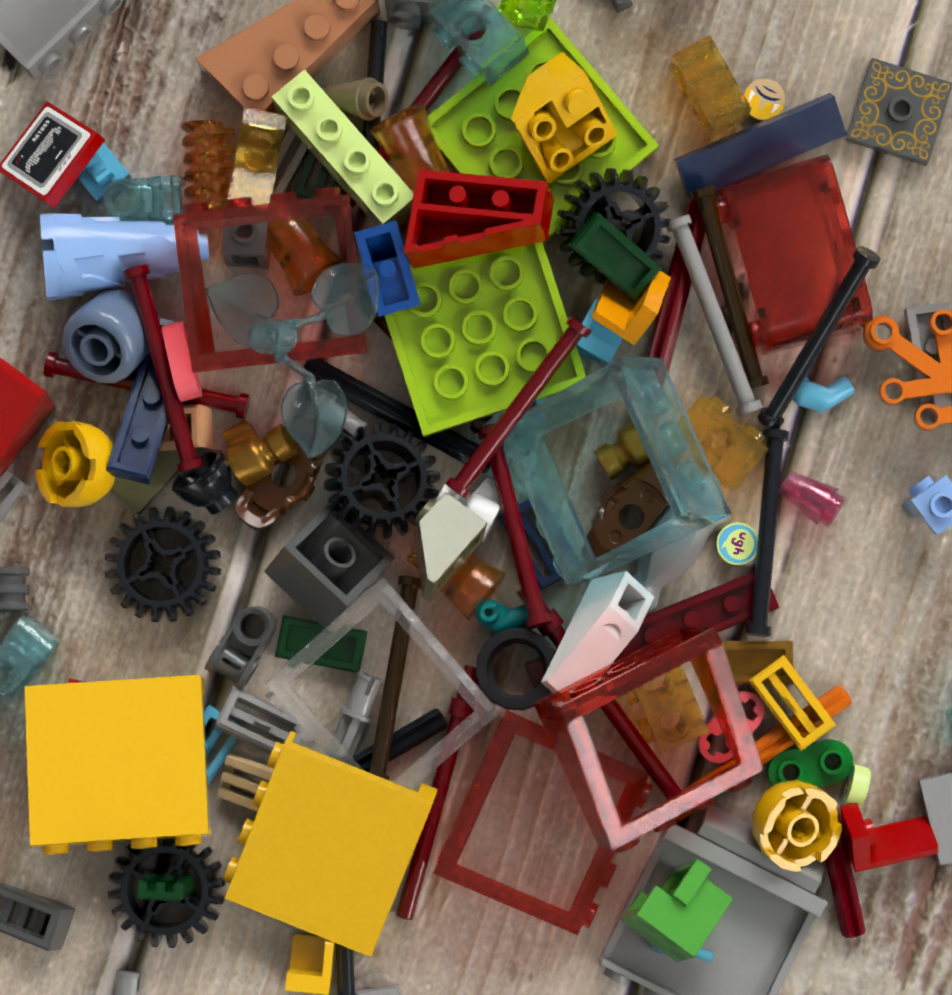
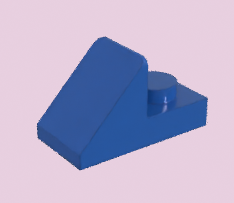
M397 220L354 232L378 316L421 305L411 266L404 254L405 242Z

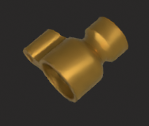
M643 416L621 428L617 433L615 443H605L593 451L611 480L625 471V466L628 464H633L640 469L652 460H658L673 470L675 469Z
M245 419L222 432L228 445L226 457L238 480L245 486H249L269 475L274 469V462L276 460L285 461L298 453L292 435L282 424L268 430L263 439L259 437L254 427Z

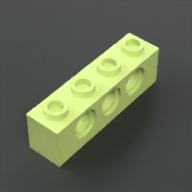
M305 69L271 96L277 114L375 226L397 220L400 227L410 218L414 193Z

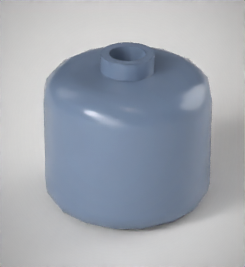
M106 289L93 295L70 317L64 326L62 342L66 357L73 368L85 378L98 383H116L127 378L150 353L135 296L133 293L122 289Z

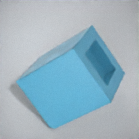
M596 298L582 322L592 332L587 339L582 337L576 346L580 354L607 368L623 338L591 317L598 300Z

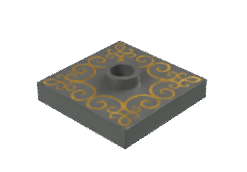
M872 58L866 71L845 141L926 166L929 163L952 89V82Z

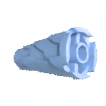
M66 213L40 214L47 300L86 296L87 292L125 287V283L131 282L130 280H125L123 271L140 265H149L151 273L147 275L148 280L167 278L170 273L201 268V260H209L207 234H199L198 227L166 225L163 221H120V217H81V214Z

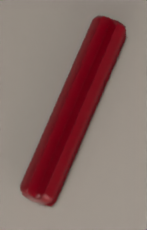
M838 811V822L842 824L840 812ZM842 827L837 846L825 862L841 934L845 938H854L865 934L866 929Z

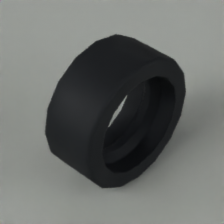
M509 628L495 633L484 643L477 656L476 676L480 689L491 702L508 710L524 711L539 706L551 696L552 692L541 681L531 692L523 695H511L501 690L495 683L492 674L493 661L497 653L504 647L512 644H525L533 648L541 657L544 677L555 655V650L543 636L530 629Z

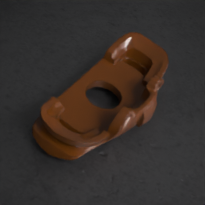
M302 418L297 420L288 430L296 443L298 453L285 461L276 460L274 468L280 463L291 464L296 471L295 480L291 485L287 487L275 485L271 472L269 475L251 484L240 495L236 502L235 513L248 527L263 532L281 515H286L287 512L302 500L306 501L312 495L316 488L314 483L323 464L322 459L332 439L330 433L319 423L308 418Z
M652 460L643 465L634 475L629 474L626 479L613 488L609 487L599 499L601 504L598 507L595 518L591 522L593 527L587 535L585 545L582 548L583 556L594 568L605 573L612 572L628 556L667 507L682 483L681 478L671 467L658 460ZM627 504L639 506L644 513V521L636 529H627L620 523L619 512Z

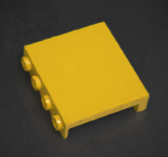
M201 675L24 686L30 846L42 847V855L68 854L69 845L86 844L87 852L112 851L113 842L131 841V849H147L158 847L157 839L175 838V846H191L202 844L201 836H212V829L209 828L203 708L205 683Z
M291 731L284 744L276 741L270 754L267 767L274 770L269 783L261 780L254 796L252 805L259 807L255 820L246 819L237 843L244 845L240 858L232 856L225 872L223 881L230 883L224 899L371 957L438 789L421 783L418 792L296 744L294 740L297 733Z

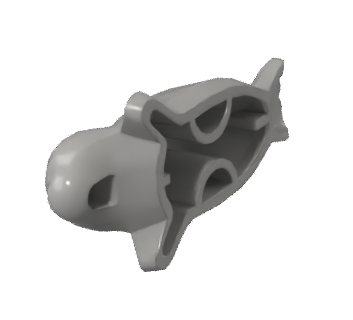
M703 472L686 480L667 507L641 538L637 558V573L633 578L654 596L648 610L650 612L656 610L661 588L680 577L689 569L713 532L720 531L725 526L731 524L732 517L729 513L718 512L722 499L721 484L718 476L714 473Z

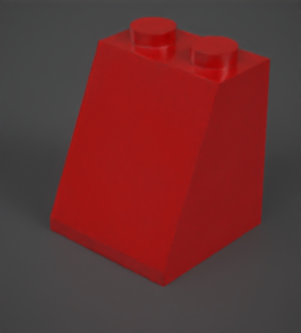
M1 357L0 477L56 408L43 388Z

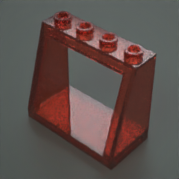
M340 187L313 190L314 198L297 200L296 192L271 194V203L253 205L252 197L226 200L227 208L209 210V202L184 204L182 205L183 213L172 214L192 373L368 353L370 349L349 194L340 195ZM335 215L350 334L215 350L197 230Z
M683 626L533 703L598 846L612 851L623 852L633 848L640 842L639 836L652 829L654 832H660L672 827L678 822L677 816L688 810L698 812L708 808L715 803L714 796L726 790L728 792H735L747 787L752 783L751 777L763 771L731 668L716 628ZM691 661L736 764L621 824L583 715Z
M505 709L435 863L433 873L578 935L582 926L589 928L599 907V904L593 902L599 886L607 888L614 875L617 864L612 863L611 860L617 846L625 848L632 835L635 825L630 823L629 819L635 806L642 809L649 797L653 786L647 783L650 774L520 714ZM515 734L626 783L569 911L457 864Z

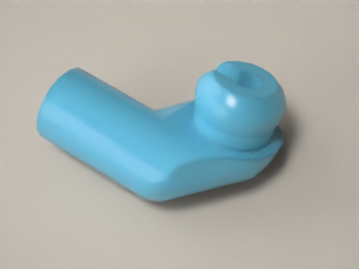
M845 375L826 387L810 382L808 377H805L793 397V401L800 407L817 412H825L853 395L855 389Z

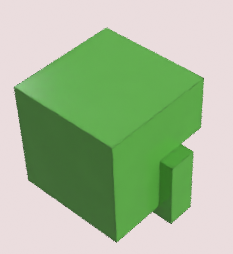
M695 859L675 867L662 888L655 885L648 895L640 891L621 918V921L674 961L678 962L696 956L733 898L706 879L712 869L699 859Z

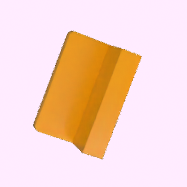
M659 271L635 302L630 300L607 280L604 283L591 317L635 346L658 315L671 277Z

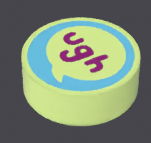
M731 523L722 528L717 534L715 540L716 552L720 559L729 565L740 566L747 564L756 556L758 535L751 526L745 523Z
M853 764L851 773L846 777L843 787L842 806L858 803L859 808L863 806L871 780L869 768Z

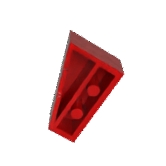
M418 169L404 254L412 267L416 269L548 241L554 198L546 181Z

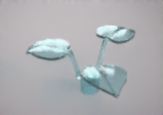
M357 262L342 263L330 267L317 278L311 290L314 304L322 311L312 316L290 319L289 321L285 319H272L279 308V297L273 283L263 275L255 273L240 274L227 281L207 287L206 293L217 320L235 342L243 346H250L260 354H274L277 363L285 364L306 379L307 383H295L286 391L281 403L282 420L290 436L303 448L308 457H316L326 451L339 437L346 422V397L340 385L334 380H321L316 383L315 376L289 358L287 353L297 343V328L318 323L324 319L327 320L329 328L341 336H354L365 331L373 322L378 309L379 278L376 270L367 264Z

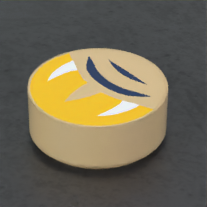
M771 79L753 81L748 85L742 97V109L745 115L753 122L760 123L781 114L786 102L784 90L777 82Z

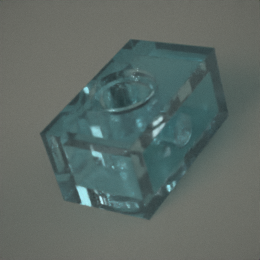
M443 0L430 11L437 26L432 32L438 41L448 51L454 46L462 55L459 61L464 69L474 79L481 75L490 86L530 54L521 33L489 0ZM485 31L481 38L468 40L472 33Z

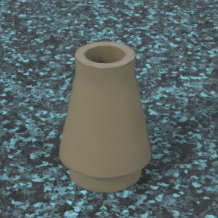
M371 77L341 84H330L324 91L342 112L366 121L383 115L388 105L386 87Z

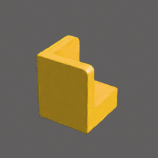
M294 934L290 968L286 975L285 991L329 995L332 987L336 943L313 934Z

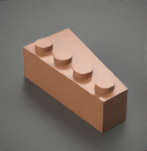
M294 0L198 56L196 61L201 71L261 130L277 114L271 96L304 69L314 78L380 13L379 0Z

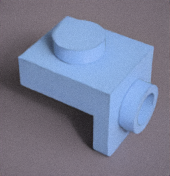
M928 475L908 489L912 497L905 501L903 505L912 518L920 515L934 534H940L952 525V482L947 475L934 481Z

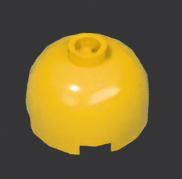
M59 421L45 431L38 445V448H45L42 457V469L35 468V476L38 488L47 502L56 503L62 507H82L92 505L108 494L116 478L106 470L114 445L108 435L91 424L78 421Z
M799 780L778 783L766 790L756 802L752 814V835L762 853L780 868L795 872L802 871L800 867L807 866L815 860L820 863L826 860L837 846L842 832V824L838 822V811L835 807L838 805L826 792L811 783Z

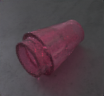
M793 471L789 473L779 490L781 495L785 496L789 502L816 525L822 523L827 527L832 524L846 500V497L838 493L839 488L801 474L798 475Z

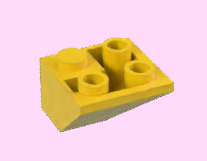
M564 52L559 53L527 76L510 118L541 175L548 184L618 135L586 72Z

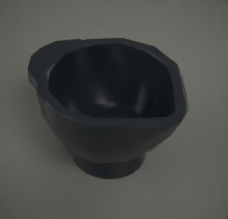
M213 450L201 456L200 458H202L204 466L182 472L172 486V491L180 499L193 506L205 507L212 515L225 509L237 496V491L231 485L232 472L229 461L221 450Z

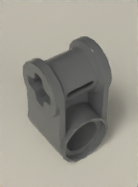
M261 606L247 607L241 610L235 616L226 634L216 645L204 669L208 672L213 670L236 682V687L243 690L258 667L261 656L274 635L276 620L273 614L267 608ZM252 613L260 615L265 622V631L259 638L250 637L244 629V621Z

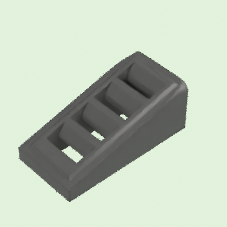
M0 882V895L6 897L0 914V932L46 951L61 949L64 945L75 908ZM20 902L22 904L16 922L12 923L10 921L16 903ZM35 908L38 910L33 927L30 929L27 926Z

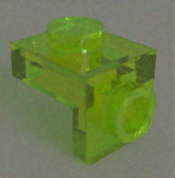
M502 0L495 18L503 26L543 31L557 0Z

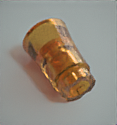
M424 104L415 105L397 112L371 129L370 133L383 148L402 181L413 193L415 191L418 169L448 172L449 169L431 130Z
M280 198L267 205L260 212L268 215L267 243L282 268L294 296H301L317 289L336 275L342 268L344 261L323 241L302 211L295 208L290 198Z
M414 546L407 557V561L418 568L416 548ZM471 553L440 591L469 621L475 616V609L479 603L491 598L503 581L506 573Z

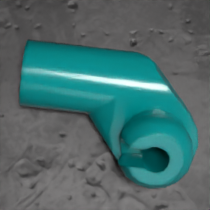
M486 599L479 602L475 609V618L478 623L496 633L509 628L526 627L525 619L529 618L525 604L510 609L495 600Z

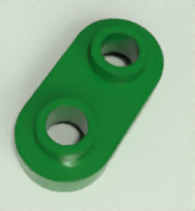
M825 739L811 743L802 751H799L797 747L784 750L768 762L766 774L772 786L781 782L792 781L786 780L783 777L782 771L786 765L794 764L797 768V776L793 780L822 787L840 782L851 773L853 755L844 743L833 739ZM830 753H835L839 758V764L835 769L829 770L824 763L825 757Z

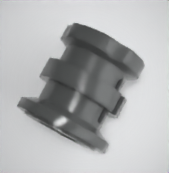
M0 567V612H26L32 610V605L26 603V595L30 594V585L26 584V576L30 575L29 567Z

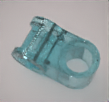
M162 175L150 178L118 179L108 184L104 190L103 201L111 217H120V221H163L166 225L187 222V214L183 212L182 187L186 185L185 177ZM125 192L133 194L136 200L132 208L126 211H119L114 208V200L119 194ZM166 193H168V208H166Z
M25 613L18 619L0 645V667L9 668L11 666L12 669L9 674L14 679L11 684H0L1 695H13L23 689L37 669L53 654L61 641L57 635L28 613Z

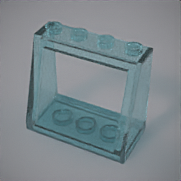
M619 357L526 411L503 442L504 452L513 461L519 475L520 489L530 501L537 517V528L540 534L547 540L554 556L553 564L555 570L564 579L566 585L589 582L732 514L662 358ZM622 397L675 517L596 558L542 435Z

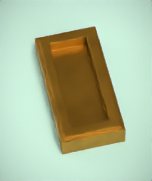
M793 641L706 642V685L750 684L748 681L783 655L794 668ZM781 668L775 672L783 684H793ZM767 678L762 681V684H771Z

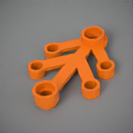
M946 309L938 310L930 317L928 322L929 330L935 336L939 363L899 334L897 323L892 318L883 315L876 316L865 325L862 337L865 345L870 350L875 352L890 350L928 377L926 379L902 382L897 378L887 379L881 384L878 391L879 398L884 404L894 406L905 399L945 393L952 395L951 311ZM936 317H946L950 323L949 329H938L935 324ZM876 326H886L890 332L889 338L885 340L878 338L875 334ZM887 385L898 387L900 391L898 399L887 397L885 393ZM924 404L915 411L914 423L917 428L923 431H931L938 425L952 423V406L938 408L934 404ZM923 410L933 412L935 421L932 425L922 422L920 415Z

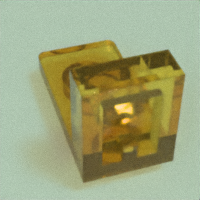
M244 107L227 202L229 208L263 215L270 213L279 153L287 119L286 115Z

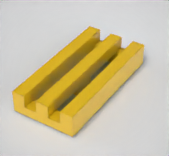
M784 655L748 681L799 751L805 749L836 726ZM780 668L822 722V725L817 729L775 674ZM766 678L809 735L805 738L800 735L762 684V681Z

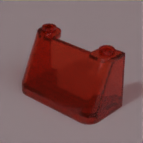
M828 154L807 159L723 188L719 192L720 198L715 199L721 224L728 223L730 229L735 231L756 308L754 313L755 321L749 322V327L755 347L761 346L763 356L805 345L855 260L853 258V253L856 250L854 238L836 173ZM865 278L829 338L860 331L872 322V304Z

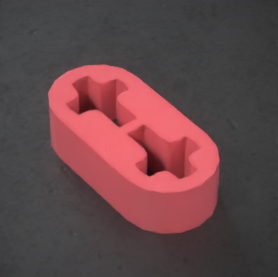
M184 321L163 325V339L179 400L184 402L202 397L195 358Z
M739 691L732 694L701 730L697 738L698 751L704 759L712 763H723L730 760L764 718L765 707L760 697L752 692ZM749 699L752 700L754 704L751 711L755 714L752 720L743 718L734 727L730 722L738 713V710L734 707L735 702L746 703ZM726 727L729 728L731 732L724 740L725 746L728 747L727 751L724 754L719 751L714 752L712 755L709 754L707 750L710 747V743L706 740L708 735L719 736Z

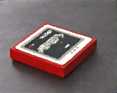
M46 101L1 161L0 172L54 209L102 146L105 139L94 130Z

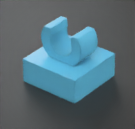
M105 143L102 144L78 176V179L98 203L102 202L131 178V175Z

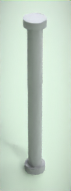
M684 215L668 222L670 225L667 226L668 232L673 231L738 401L737 414L741 416L760 409L763 406L760 399L755 400L691 233L689 224L692 223L690 215Z

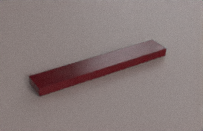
M755 571L647 614L637 634L600 679L751 620ZM772 588L769 612L780 608ZM541 657L524 663L533 688L538 686L543 677ZM552 693L551 696H549L544 702L554 699L557 696L554 693Z

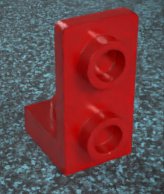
M858 803L840 807L844 836L855 873L927 857L939 852L937 840L925 816L873 827L870 818L863 820Z

